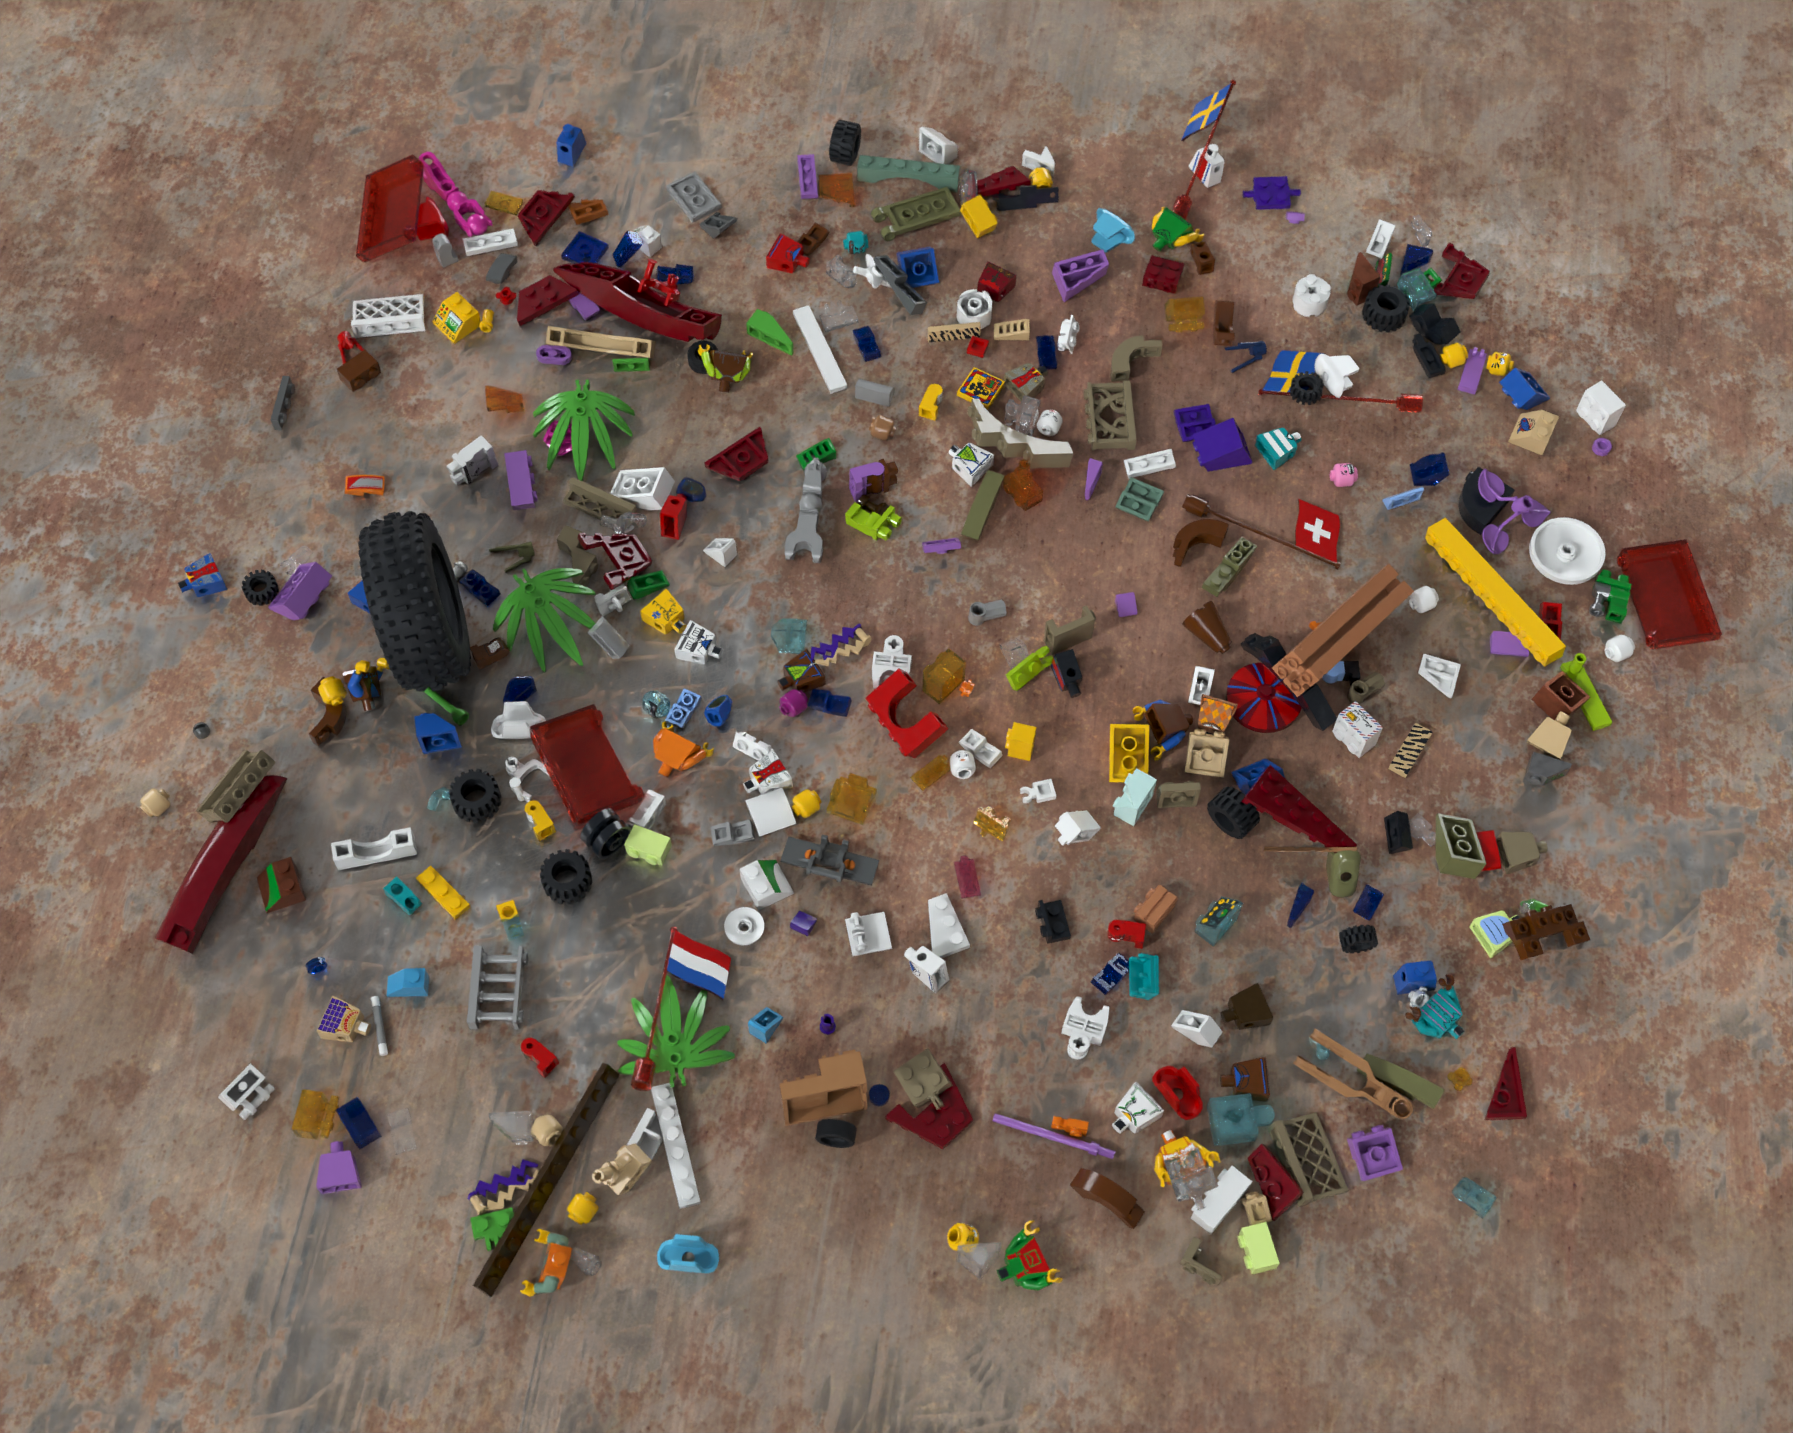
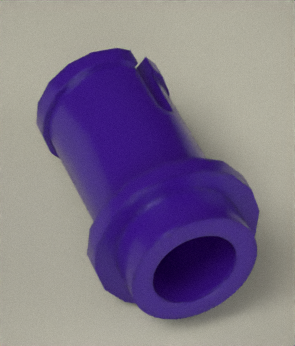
M824 1014V1018L823 1016L821 1017L820 1031L823 1034L829 1035L835 1031L836 1024L831 1014Z

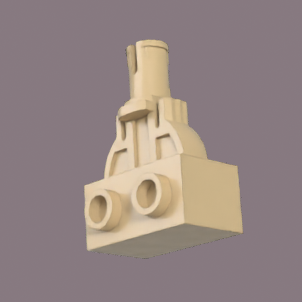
M635 1143L622 1146L616 1154L618 1156L614 1161L606 1162L600 1169L595 1170L592 1174L593 1181L608 1184L617 1195L629 1192L652 1162Z

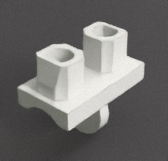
M624 584L610 590L605 595L599 593L594 597L602 617L615 609L618 612L623 611L622 605L631 600Z

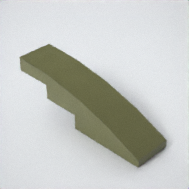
M987 470L962 529V536L979 541L984 525H986L990 512L994 508L1005 475Z
M1368 1053L1364 1057V1060L1369 1063L1376 1080L1413 1101L1414 1099L1419 1100L1432 1109L1436 1107L1445 1091L1432 1082L1391 1062ZM1357 1069V1072L1367 1077L1365 1072Z

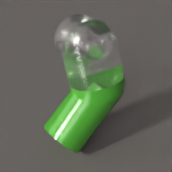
M1529 899L1519 904L1518 911L1522 914L1535 909L1541 912V908L1549 905L1535 899Z

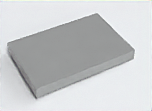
M695 171L666 185L667 191L692 223L722 208L721 203Z

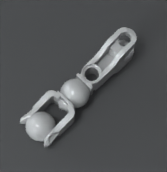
M813 458L805 467L803 496L799 502L800 513L797 529L786 537L785 560H794L797 551L807 549L812 553V562L821 563L823 541L817 534L819 512L822 508V481L826 478L827 469L820 462L819 458Z

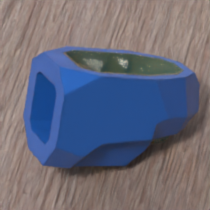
M728 695L717 697L706 707L704 714L711 725L721 726L729 718L733 702Z

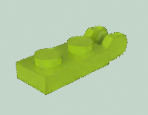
M1043 646L1035 653H1031L1006 674L1013 690L1018 691L1044 670L1045 667L1051 665L1053 661L1052 655L1046 656L1050 651L1048 646Z

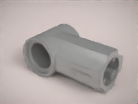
M1001 599L984 604L982 602L972 603L968 621L972 625L979 626L986 620L1006 616L1007 612L1004 601Z

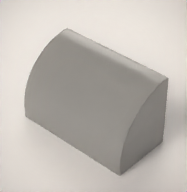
M858 379L855 385V398L890 406L895 393L894 387Z
M601 617L587 632L612 659L621 658L629 648V643L604 617Z

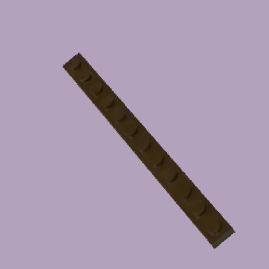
M606 1063L601 1064L473 1284L474 1287L485 1295L493 1296L620 1074Z

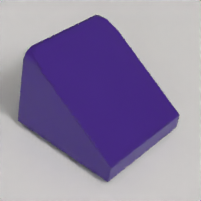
M799 911L790 922V928L809 936L817 922V918Z

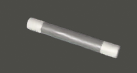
M378 996L371 997L379 1053L380 1056H385L388 1054L380 1001Z

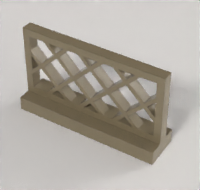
M1317 1113L1286 1121L1278 1120L1271 1124L1268 1131L1281 1164L1304 1192L1296 1200L1299 1207L1348 1191ZM1313 1120L1315 1125L1314 1132L1303 1127L1305 1121ZM1291 1125L1298 1129L1295 1137L1288 1134L1286 1126ZM1301 1131L1311 1136L1309 1144L1298 1139ZM1314 1138L1322 1142V1152L1311 1146ZM1295 1144L1306 1149L1303 1157L1295 1152ZM1309 1151L1319 1156L1316 1164L1306 1159ZM1322 1158L1330 1162V1171L1319 1166ZM1303 1163L1314 1168L1311 1176L1303 1172ZM1317 1170L1327 1175L1325 1183L1314 1178ZM1330 1177L1338 1181L1339 1189L1335 1190L1327 1185ZM1311 1183L1322 1188L1320 1194L1313 1196L1310 1189Z

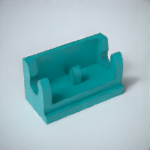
M1140 953L1138 957H1130L1129 996L1150 1000L1159 994V956Z

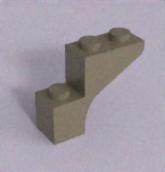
M565 525L557 538L558 547L572 557V569H579L584 573L583 575L572 577L573 583L587 587L591 575L595 574L598 569L596 555L584 551L583 546L577 539L578 534L584 532Z

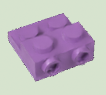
M1377 1125L1371 1127L1372 1132L1365 1134L1363 1130L1351 1133L1352 1137L1347 1139L1352 1158L1356 1161L1361 1181L1403 1170L1391 1128Z

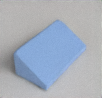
M1414 488L1384 498L1383 503L1387 510L1420 500L1424 488Z

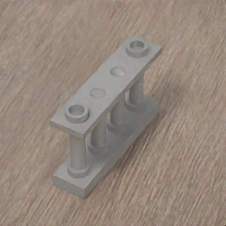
M474 946L467 1024L470 1030H478L479 1023H482V1020L512 1021L515 1030H519V1025L523 1023L524 1017L523 1010H521L524 965L528 964V953H525L523 946H518V955H487L482 946ZM487 963H517L516 974H486L483 970L484 965H487ZM486 982H515V993H484L482 991V984ZM484 1001H514L513 1012H482L480 1004L484 1003Z

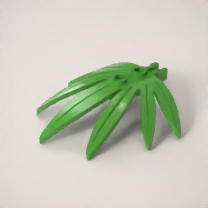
M576 380L575 391L556 394L545 400L533 412V416L536 417L550 410L536 427L533 436L536 438L566 410L560 418L551 439L547 469H551L566 436L570 421L573 418L571 430L572 453L578 480L583 481L589 447V418H591L595 435L608 462L613 469H616L610 437L596 409L631 437L633 435L629 426L611 407L635 416V412L625 402L613 395L600 391H589V380H586L582 391L579 380Z
M524 568L522 572L524 573L523 577L527 581L526 583L521 578H518L516 574L513 575L516 582L520 584V587L511 592L501 604L494 620L493 631L496 632L511 613L507 628V647L511 651L519 629L522 611L525 608L528 638L542 671L546 672L545 654L535 613L538 614L543 625L557 644L576 663L583 666V661L572 635L559 614L550 604L553 603L566 615L591 629L596 623L585 612L567 599L551 592V590L573 594L596 595L594 590L580 584L557 581L583 575V571L572 568H558L542 572L531 579Z
M668 975L665 976L660 999V1014L664 1036H661L654 1018L646 1007L636 998H632L631 1002L636 1018L645 1034L657 1049L654 1050L650 1046L636 1040H618L617 1044L623 1050L635 1056L648 1059L625 1064L618 1069L619 1074L646 1075L669 1071L671 1075L670 1087H675L676 1073H678L679 1079H681L682 1086H686L684 1068L705 1067L734 1059L735 1054L729 1051L711 1050L703 1052L719 1042L730 1031L728 1025L714 1028L702 1035L693 1045L690 1044L702 1021L708 991L702 990L693 1001L686 1018L684 1033H681V1013L677 993L671 978Z

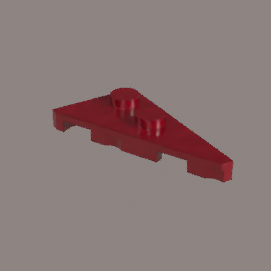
M1511 1047L1507 1052L1485 1120L1526 1119L1527 1117L1516 1047Z

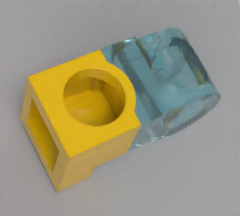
M514 900L496 905L509 941L524 937Z

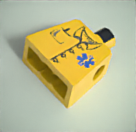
M667 589L640 611L642 621L663 634H668L673 629L681 634L687 627L682 622L685 618L683 608Z

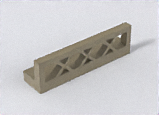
M574 477L569 481L570 490L563 499L564 504L627 532L637 517L636 505ZM573 494L581 497V500L576 502L570 499ZM593 502L597 504V507L589 509L585 504ZM609 509L613 514L605 516L602 515L601 511ZM625 516L629 519L625 524L618 522L617 518Z

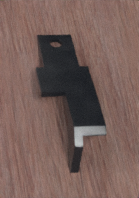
M1036 185L1020 186V195L1009 196L1002 193L991 195L993 201H997V211L1037 208V204L1059 202L1058 187L1036 189ZM1055 193V196L1050 197V194Z

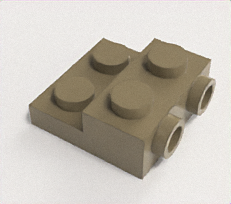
M1186 781L1177 784L1174 782L1161 784L1157 787L1156 791L1157 808L1196 806L1201 791L1200 782Z

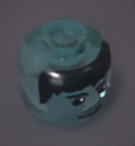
M649 691L644 695L642 708L651 717L658 719L666 716L670 711V700L660 691Z

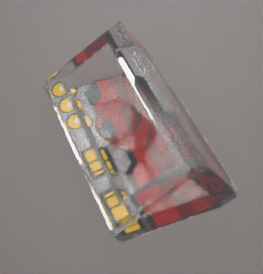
M965 169L959 179L961 207L966 201L978 196L976 171Z

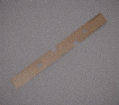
M1265 847L1263 850L1276 852H1311V850H1315V852H1339L1344 850L1357 851V847H1299L1298 849H1294L1295 847Z

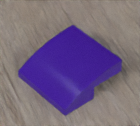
M1209 404L1174 410L1176 424L1183 442L1195 440L1193 434L1216 425L1215 419L1212 418Z

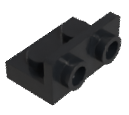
M1038 900V907L1035 908L1037 919H1041L1042 926H1040L1042 938H1046L1047 944L1071 939L1062 901L1043 903V900Z

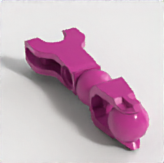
M425 152L419 156L420 165L424 169L422 173L424 182L446 201L449 209L454 212L455 222L469 237L483 235L487 231L488 226H493L492 220L485 215L475 199L469 200L466 194L460 192L458 187H455V183L432 152ZM431 159L432 164L428 165L424 160ZM467 212L475 213L467 219V222L462 217Z

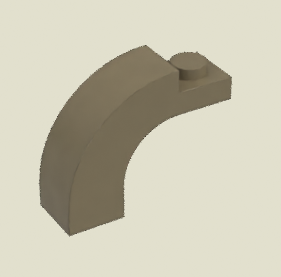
M1140 335L1122 342L1116 348L1112 357L1110 369L1111 382L1128 381L1130 363L1140 357L1161 356L1162 340L1144 341V336Z

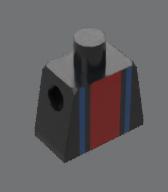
M1073 649L1055 654L1050 667L1062 692L1068 690L1071 698L1081 695L1079 686L1083 678Z

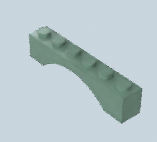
M859 155L857 181L875 183L888 178H911L929 183L938 189L948 187L951 192H957L960 166Z

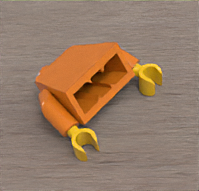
M663 722L662 729L653 739L655 758L663 762L658 773L669 777L673 768L679 771L687 770L705 757L712 756L714 747L707 750L709 743L705 742L703 749H700L701 746L674 733L673 724L667 728V722Z

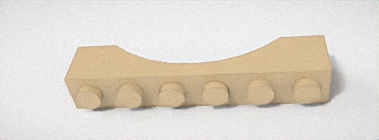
M551 326L547 328L546 344L649 359H654L656 341Z

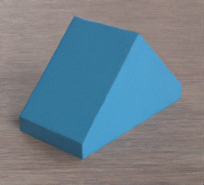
M766 1007L749 1020V1033L767 1043L783 1020V1016Z

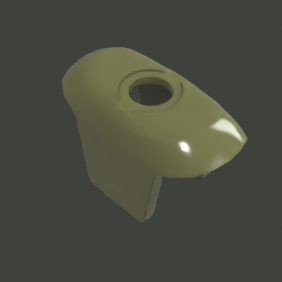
M1344 850L1336 854L1328 852L1326 870L1329 890L1332 895L1345 898L1352 896L1356 891L1361 855L1358 851ZM1349 872L1351 873L1349 880L1344 881L1340 878L1341 874Z

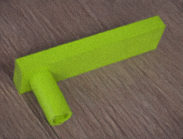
M1577 653L1572 661L1562 663L1560 668L1590 696L1581 706V709L1592 730L1595 731L1609 727L1612 724V720L1583 667L1586 656L1582 653Z

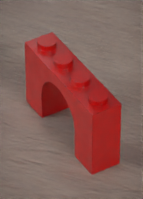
M899 668L866 697V700L869 703V709L879 716V723L889 730L890 733L888 735L900 745V752L905 757L909 756L915 759L949 728L941 717L932 711L910 728H902L896 719L897 706L917 686L909 674Z

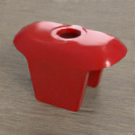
M426 196L424 203L408 212L414 223L412 225L413 230L420 241L434 238L438 234H445L448 237V225L432 198Z
M1165 1066L1153 1075L1154 1085L1182 1119L1190 1120L1200 1114L1203 1109V1102L1200 1098L1199 1084L1184 1066L1179 1070L1173 1066ZM1173 1089H1180L1183 1092V1097L1180 1100L1172 1091Z

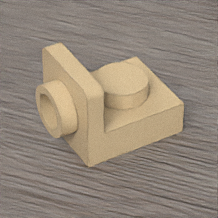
M1254 1191L1245 1194L1246 1197L1240 1199L1241 1203L1245 1205L1250 1226L1272 1221L1266 1196Z

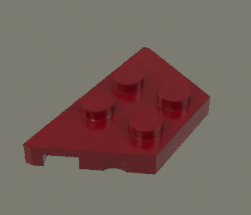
M537 190L517 215L518 219L535 246H537L574 200L575 196L573 193L569 192L566 195L559 194L556 191L546 192Z
M551 275L519 291L518 324L521 326L579 295L577 289Z
M758 427L704 462L705 468L737 481H742L769 463L761 427Z

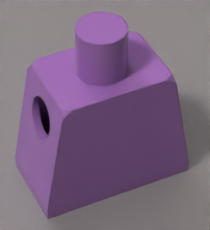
M342 1141L330 1143L331 1153L320 1156L317 1177L318 1191L321 1194L362 1188L353 1153L349 1150L344 1151Z

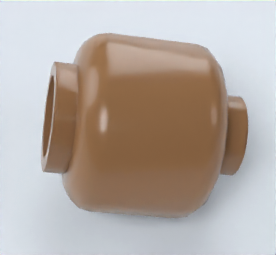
M883 415L873 417L869 427L871 436L883 441L893 437L896 427H893L894 421Z

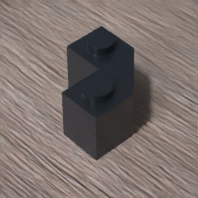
M1435 303L1422 304L1409 315L1416 331L1435 345L1449 344L1461 333L1454 318H1441Z

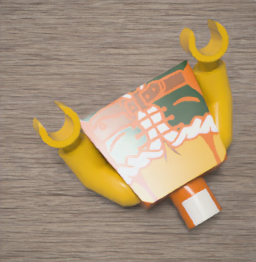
M1169 1130L1161 1135L1165 1145L1160 1147L1156 1155L1154 1171L1160 1179L1161 1187H1165L1164 1182H1167L1168 1185H1173V1183L1204 1170L1206 1162H1208L1210 1168H1213V1161H1218L1219 1163L1221 1161L1217 1152L1209 1151L1196 1141L1190 1140L1187 1136L1176 1139L1173 1131Z

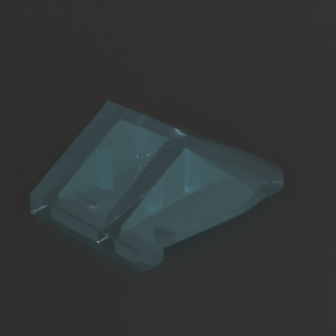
M782 618L772 626L771 638L779 653L800 654L805 650L807 620Z

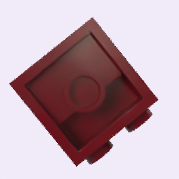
M1151 255L1143 277L1142 286L1176 294L1185 263Z

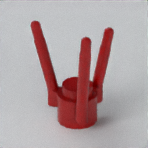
M343 331L338 334V348L343 364L347 362L344 349L349 350L356 345L361 352L365 350L357 342L356 338L351 336L350 332Z

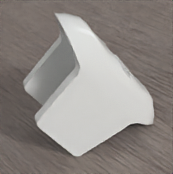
M1318 355L1315 360V372L1320 376V379L1322 378V383H1324V386L1331 394L1340 398L1343 391L1352 388L1353 383L1348 376L1357 373L1359 367L1349 355Z
M526 701L505 702L503 714L494 719L491 732L493 737L499 739L535 738L545 734L547 722L545 717L535 713Z

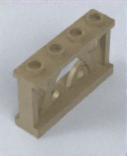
M1130 380L1123 381V383L1091 384V382H1088L1087 389H1084L1083 395L1084 400H1087L1085 414H1088L1089 418L1086 419V428L1090 429L1088 444H1091L1092 450L1114 448L1135 450L1136 431ZM1095 393H1103L1107 398L1105 399L1102 395H1098L1100 399L1095 400L1093 395ZM1117 404H1122V407L1120 408L1116 406ZM1109 405L1116 413L1124 414V416L1114 421L1113 426L1099 416ZM1117 424H1124V427L1118 426V428H1116ZM1102 432L1104 434L1102 438L1107 436L1108 433L1111 436L1108 439H1099L1097 434Z
M244 750L197 808L196 812L210 823H214V821L229 822L275 764V760L263 750L258 752Z

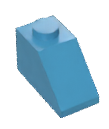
M408 968L388 976L386 996H428L429 975L426 969Z

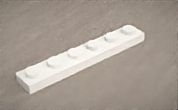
M670 1083L651 1087L679 1208L700 1204V1198L673 1088L670 1087Z

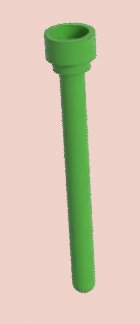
M430 687L423 691L452 714L453 721L459 726L466 723L469 719L468 712L464 709L455 708L436 691H432Z

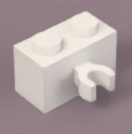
M1087 810L1065 812L1059 817L1060 821L1055 825L1062 834L1058 839L1062 846L1089 841L1101 829Z

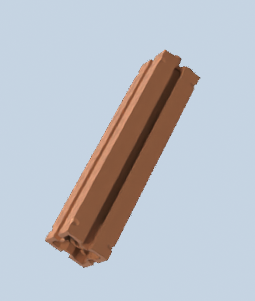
M1387 564L1364 583L1272 667L1281 679L1284 678V683L1297 697L1319 681L1414 592L1405 581L1400 582L1396 578L1399 574L1390 564Z

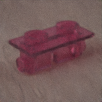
M966 855L961 856L959 861L954 862L961 899L980 896L981 892L974 860L969 859Z

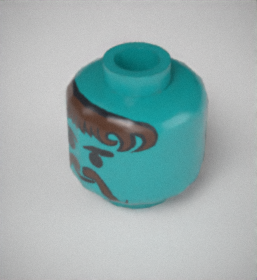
M863 231L849 232L846 235V239H843L844 249H848L851 255L864 253L866 248H869L867 234H864Z

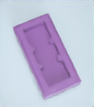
M958 538L926 541L922 543V549L924 553L937 552L938 554L947 553V550L961 549V542Z

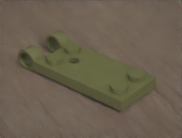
M944 187L890 205L877 207L871 211V216L876 223H880L886 217H889L892 226H886L881 230L883 239L888 242L892 241L897 235L961 216V212L948 187Z

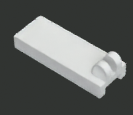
M1172 449L1124 460L1128 479L1176 467Z

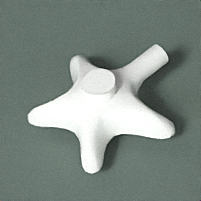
M866 254L867 268L864 269L857 266L853 268V273L865 276L873 288H877L879 285L892 288L873 261L874 259L871 255Z

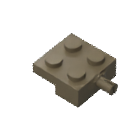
M928 1048L893 1071L915 1107L920 1108L930 1100L933 1102L936 1110L944 1106L938 1095L950 1088L952 1083Z

